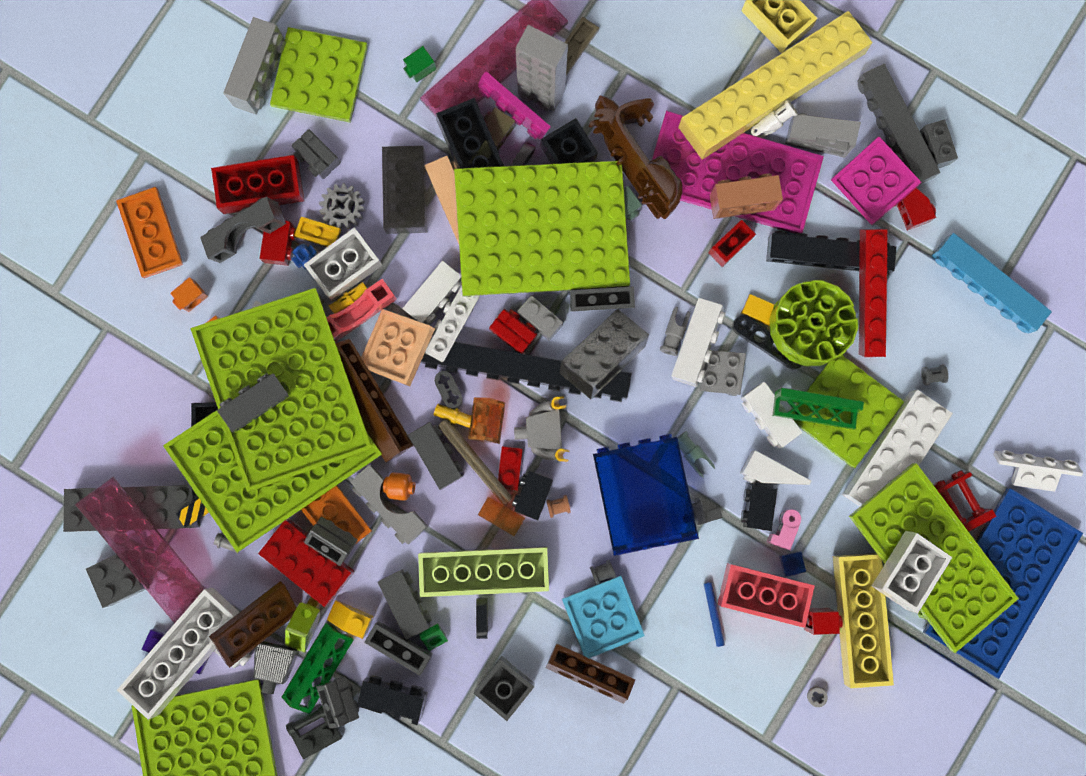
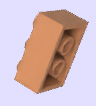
M770 173L760 175L759 178L751 179L748 176L739 178L738 181L730 182L728 179L717 182L718 184H715L710 193L713 219L773 211L783 201L779 175L772 176Z

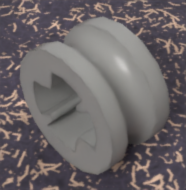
M812 687L807 693V699L814 707H822L826 704L828 696L822 688ZM814 692L822 693L823 697H820L822 699L820 702L812 701Z

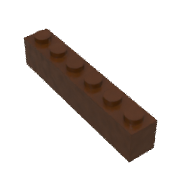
M350 338L335 343L366 431L381 452L385 462L402 455L414 446Z

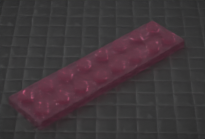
M531 0L420 97L421 102L435 117L436 113L472 98H475L478 104L485 98L479 92L478 84L486 71L499 83H502L517 69L516 46L527 25L554 37L568 24V20L549 0Z
M112 477L79 500L75 505L175 624L205 588L117 480Z

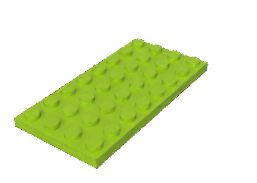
M912 463L849 515V518L884 564L905 531L918 533L952 557L920 611L953 653L960 650L1019 599L917 463Z

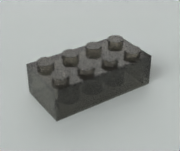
M424 146L382 147L383 229L386 234L427 233L426 169L424 166L426 165V152Z
M617 309L561 361L559 373L589 399H592L646 347L649 334Z

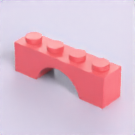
M383 279L366 289L362 296L353 304L338 313L326 317L335 343L397 300Z

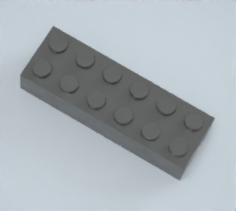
M190 485L64 489L63 532L185 528L176 513L198 500L199 497ZM199 519L186 528H198Z

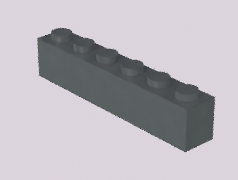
M883 64L863 73L857 81L858 89L865 95L867 106L874 113L878 128L886 136V144L892 148L893 152L922 183L935 178L941 172L886 65Z

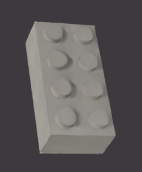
M256 17L252 18L223 92L234 107L256 115L258 110L263 107V97L266 90L268 91L271 87L272 74L278 69V59L286 44L276 24Z

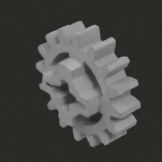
M344 183L341 188L337 184H334V190L327 188L328 194H322L321 196L324 201L319 202V205L323 207L319 212L321 215H325L323 217L324 221L330 220L329 225L335 226L337 224V227L340 229L342 225L349 229V223L351 222L357 225L355 219H362L359 212L365 211L364 207L361 206L364 200L359 198L361 195L359 191L354 192L353 186L347 189ZM332 200V206L329 208V203ZM341 203L345 206L344 209L339 207ZM355 205L354 212L351 213V211H352V206Z

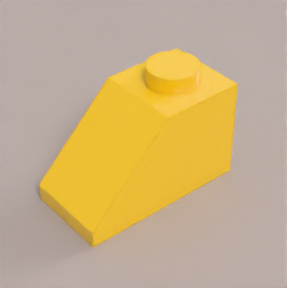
M335 600L327 620L341 630L363 639L368 633L374 616Z

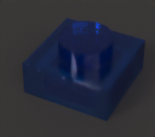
M801 551L779 556L784 577L806 572Z

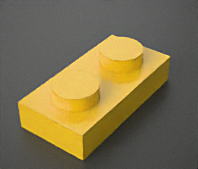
M300 217L294 236L328 247L339 239L341 229Z

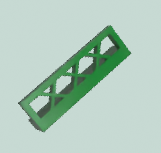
M780 388L775 391L772 416L854 430L856 429L857 413L863 410L864 402ZM780 400L787 401L792 409L787 413L779 412ZM802 404L808 405L812 413L808 416H803L798 407ZM822 408H827L833 416L826 420L821 417L818 411ZM843 411L851 412L850 424L844 423L838 415Z
M325 623L281 696L289 707L308 714L311 713L320 698L316 687L330 681L354 640L351 636L341 633L333 625ZM338 639L345 640L342 647L335 650V644ZM332 657L333 662L331 665L324 668V662ZM321 676V682L313 687L314 679ZM310 695L311 699L306 706L301 705L302 699Z

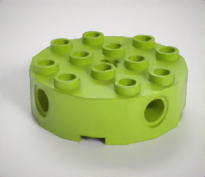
M812 280L792 286L774 304L769 319L770 335L777 349L790 361L803 366H822L843 355L854 343L858 331V318H856V312L850 297L838 286L823 280Z

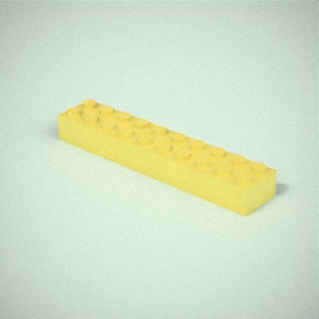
M847 11L683 116L678 128L703 160L757 125L770 112L776 111L783 106L786 100L794 101L865 55L873 42L851 13Z

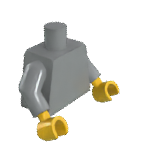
M563 396L541 403L530 411L529 417H526V426L514 427L515 440L527 439L528 448H531L534 454L545 460L569 461L563 458V454L570 451L562 449L559 410H556L566 408V405L560 406L559 400L563 399Z

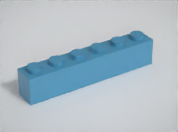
M955 233L947 236L931 255L935 258V262L938 265L950 270L954 278L965 282L969 290L980 294L988 305L996 307L1001 311L1000 314L1004 318L1012 320L1017 324V328L1024 333L1029 334L1037 331L1052 313L1051 310Z

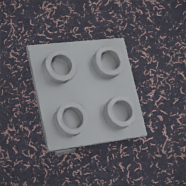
M712 351L710 362L705 363L703 369L706 373L700 385V391L726 393L732 396L740 395L746 353Z

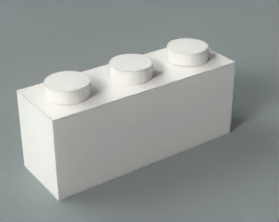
M442 261L402 309L415 321L430 325L435 320V313L439 308L443 309L450 301L448 297L453 292L457 293L461 288V275Z
M763 382L741 398L743 401L742 406L748 413L751 412L756 418L754 422L760 430L764 429L769 435L767 439L773 447L783 448L803 432L793 419L772 416L775 395L767 384ZM780 403L779 412L787 413L785 408Z

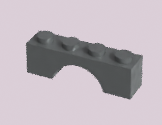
M265 197L259 199L252 206L242 209L234 217L226 219L216 228L208 230L200 238L207 258L222 263L237 254L238 241L246 230L257 227L270 234L285 225L286 222L279 203Z

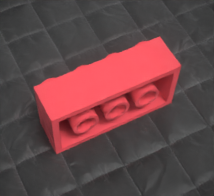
M727 563L717 604L721 607L805 628L815 585Z

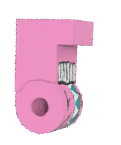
M792 509L785 510L780 514V525L776 535L769 534L768 543L785 550H791L801 523V515Z

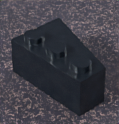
M370 675L369 678L366 677L363 680L357 706L380 714L382 712L392 714L393 718L398 720L401 717L412 719L411 724L418 725L422 718L428 692L423 691L424 688L411 685V688L403 686L402 682L391 680L388 683L382 681L381 677Z

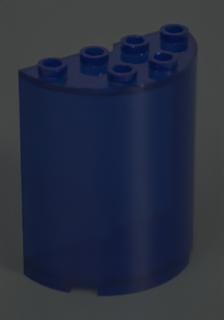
M672 434L659 436L660 440L651 442V438L638 440V445L630 446V442L618 444V449L609 450V447L596 449L597 453L593 454L614 556L699 539L678 438H672Z

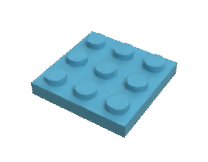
M621 575L562 598L583 655L587 658L594 657L645 636Z

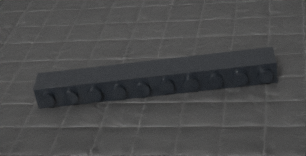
M454 342L444 362L424 353L421 363L425 364V368L437 370V366L444 367L445 371L451 373H458V370L466 371V375L478 377V374L487 375V379L499 380V377L506 378L508 383L519 384V381L528 382L527 386L540 388V385H546L549 390L560 391L561 388L568 389V393L581 395V392L589 393V397L601 399L602 396H608L610 401L622 402V399L626 400L628 398L632 373L458 342Z

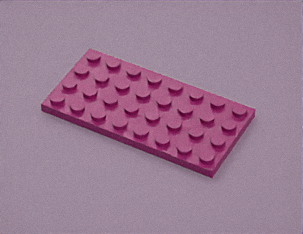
M666 111L652 160L662 156L668 161L675 175L680 178L683 187L680 201L712 210L710 193L715 184H718L717 182L727 179L730 182L738 181L739 178L748 176L751 179L759 178L760 175L769 173L772 176L779 175L783 201L775 210L735 217L794 234L803 233L824 156L743 133L702 160L678 128L683 116Z

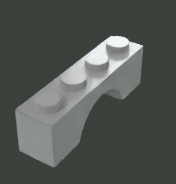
M368 465L351 481L353 485L352 490L359 497L363 495L368 501L366 503L368 508L374 513L377 511L382 516L381 522L387 528L392 527L397 532L395 537L402 544L405 542L410 544L428 525L415 511L399 514L390 510L383 500L384 478L372 465Z

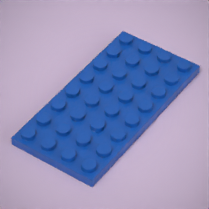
M1011 488L1006 489L994 509L997 517L986 523L976 542L1019 599L956 652L997 679L1001 677L1083 535L1081 531ZM928 622L923 633L947 647Z

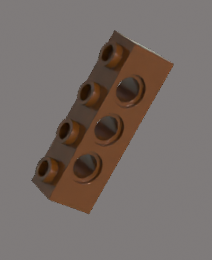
M556 644L545 667L623 704L628 700L636 680L559 644Z

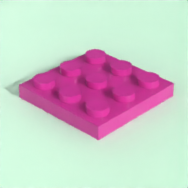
M877 137L831 179L872 226L922 183L880 137Z

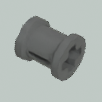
M944 364L929 369L922 367L921 378L924 385L940 381L947 383V367Z
M610 560L595 568L593 566L590 567L596 585L610 577L616 578Z

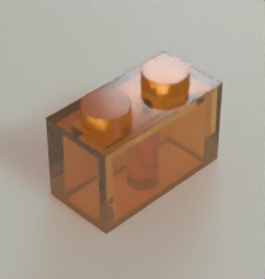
M474 397L468 439L483 443L500 444L505 402L492 398Z
M488 496L478 513L480 517L512 536L516 535L525 519L524 516L514 512Z

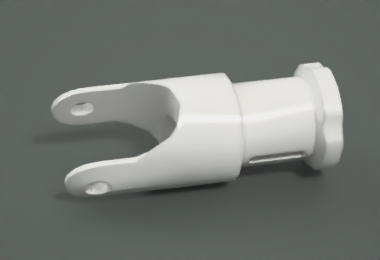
M786 100L783 106L776 111L770 112L752 128L751 133L753 136L763 139L768 134L781 128L783 123L792 116L796 117L798 113L790 101Z

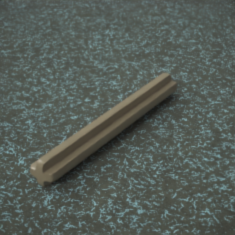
M449 420L442 421L438 428L501 504H507L512 499L509 492Z

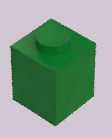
M424 46L403 59L405 65L403 68L409 79L413 77L416 83L436 70L435 62Z

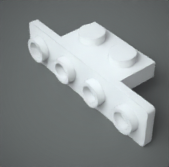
M461 286L453 302L447 303L443 311L446 314L443 320L437 321L434 327L436 333L425 351L426 354L444 362L480 296L462 297Z
M1008 450L994 452V457L998 464L1016 467L1011 480L1014 486L1055 492L1061 474L1083 475L1082 469L1072 460L1061 461L1047 456L1041 458L1028 453L1023 455L1014 454Z

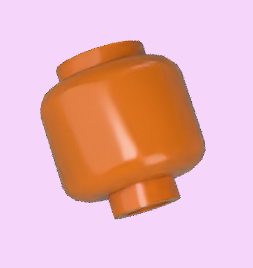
M392 472L384 479L383 492L386 493L389 499L406 501L411 494L415 493L416 483L412 482L410 474Z

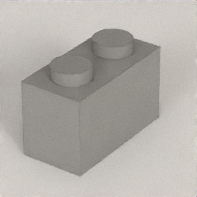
M532 295L518 310V315L537 329L536 331L548 341L563 326V322Z

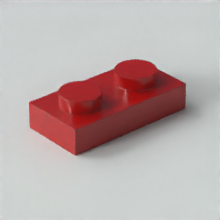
M502 446L498 480L505 489L518 491L523 449Z

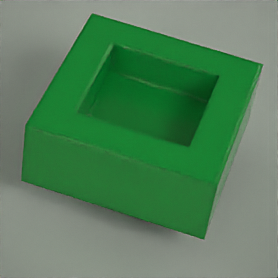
M438 623L419 633L422 642L429 651L448 642L446 634Z

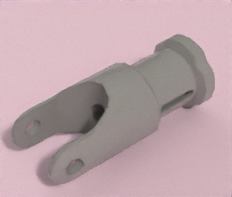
M675 307L672 311L665 332L666 338L663 346L660 347L661 352L673 356L678 355L677 348L680 340L684 337L690 317V312H687L682 326H679L675 321L678 307Z

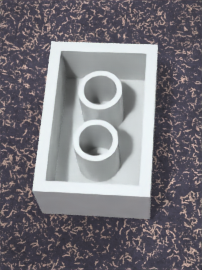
M354 227L305 263L304 266L327 297L334 302L345 291L350 290L380 268L382 264Z
M905 531L873 582L872 587L904 609L918 614L952 557L918 533Z

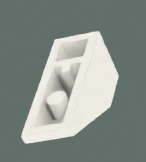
M756 450L751 451L740 472L744 475V480L754 485L756 482L810 485L811 480Z

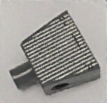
M266 641L261 642L255 647L253 677L264 681L262 693L274 694L276 683L284 684L287 682L299 650Z

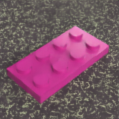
M487 71L482 75L478 84L479 92L487 99L492 98L496 102V107L502 112L507 111L517 125L520 126L522 124L528 129L527 133L531 137L541 140L551 126Z

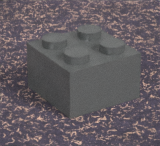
M134 549L122 551L86 568L102 608L117 604L150 588Z
M501 656L475 688L473 694L508 721L532 691L535 683Z

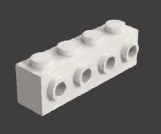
M698 298L671 375L673 380L697 387L699 382H703L706 373L703 370L705 363H709L712 356V351H710L712 343L716 344L719 336L717 331L718 325L723 324L726 312H723V305Z

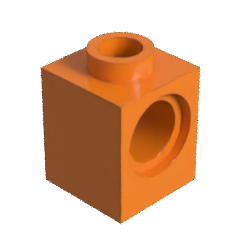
M190 277L170 293L174 298L172 300L174 305L179 310L184 309L188 312L208 297L199 284Z

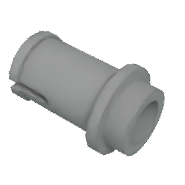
M217 533L214 545L217 548L222 547L237 553L224 533Z

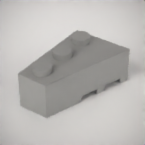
M800 113L796 117L793 116L790 121L785 144L845 158L856 145L861 122L809 116Z

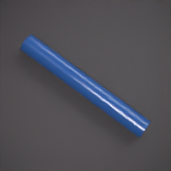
M707 582L703 584L716 646L721 647L725 643L712 582Z

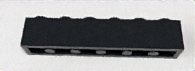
M775 231V233L768 237L766 262L859 272L860 240L851 242L848 238L842 237L833 240L828 239V236L817 235L814 238L808 237V234L805 233L787 235L785 231ZM888 242L887 275L895 271L897 246H890Z

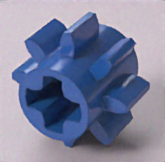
M301 244L293 250L294 257L291 259L298 268L303 267L306 270L304 264L318 253L312 245L307 247L306 244Z

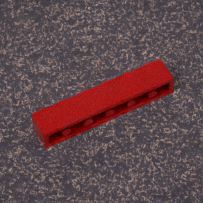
M888 229L860 230L859 355L863 357H886Z

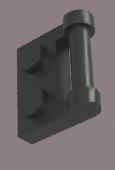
M322 705L318 707L317 711L304 718L286 724L287 732L292 737L303 760L343 738L338 727L329 728ZM320 718L325 720V723L300 735L298 730Z

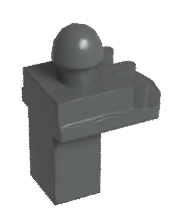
M695 498V503L691 504L693 513L686 514L684 521L689 524L696 521L697 525L721 519L723 516L720 508L703 511L700 499Z

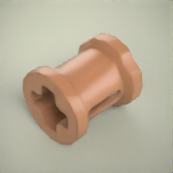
M567 495L552 501L546 500L550 518L564 512L571 513Z

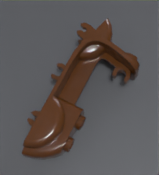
M600 95L595 103L596 112L594 114V117L599 119L591 121L589 127L596 126L597 128L593 130V133L603 134L604 142L611 153V157L618 161L616 163L618 166L622 165V171L639 194L638 199H643L642 204L647 205L656 219L660 217L663 219L668 218L680 203L683 190L682 181L675 175L668 161L662 156L649 161L625 126L626 124L637 122L642 127L645 123L643 120L645 118L648 122H651L653 115L650 111L654 106L653 100L651 98L634 100L619 107L615 101Z

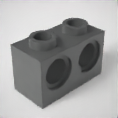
M945 120L925 125L920 130L938 168L948 166L958 159Z

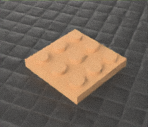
M382 309L361 358L370 372L410 387L435 328Z

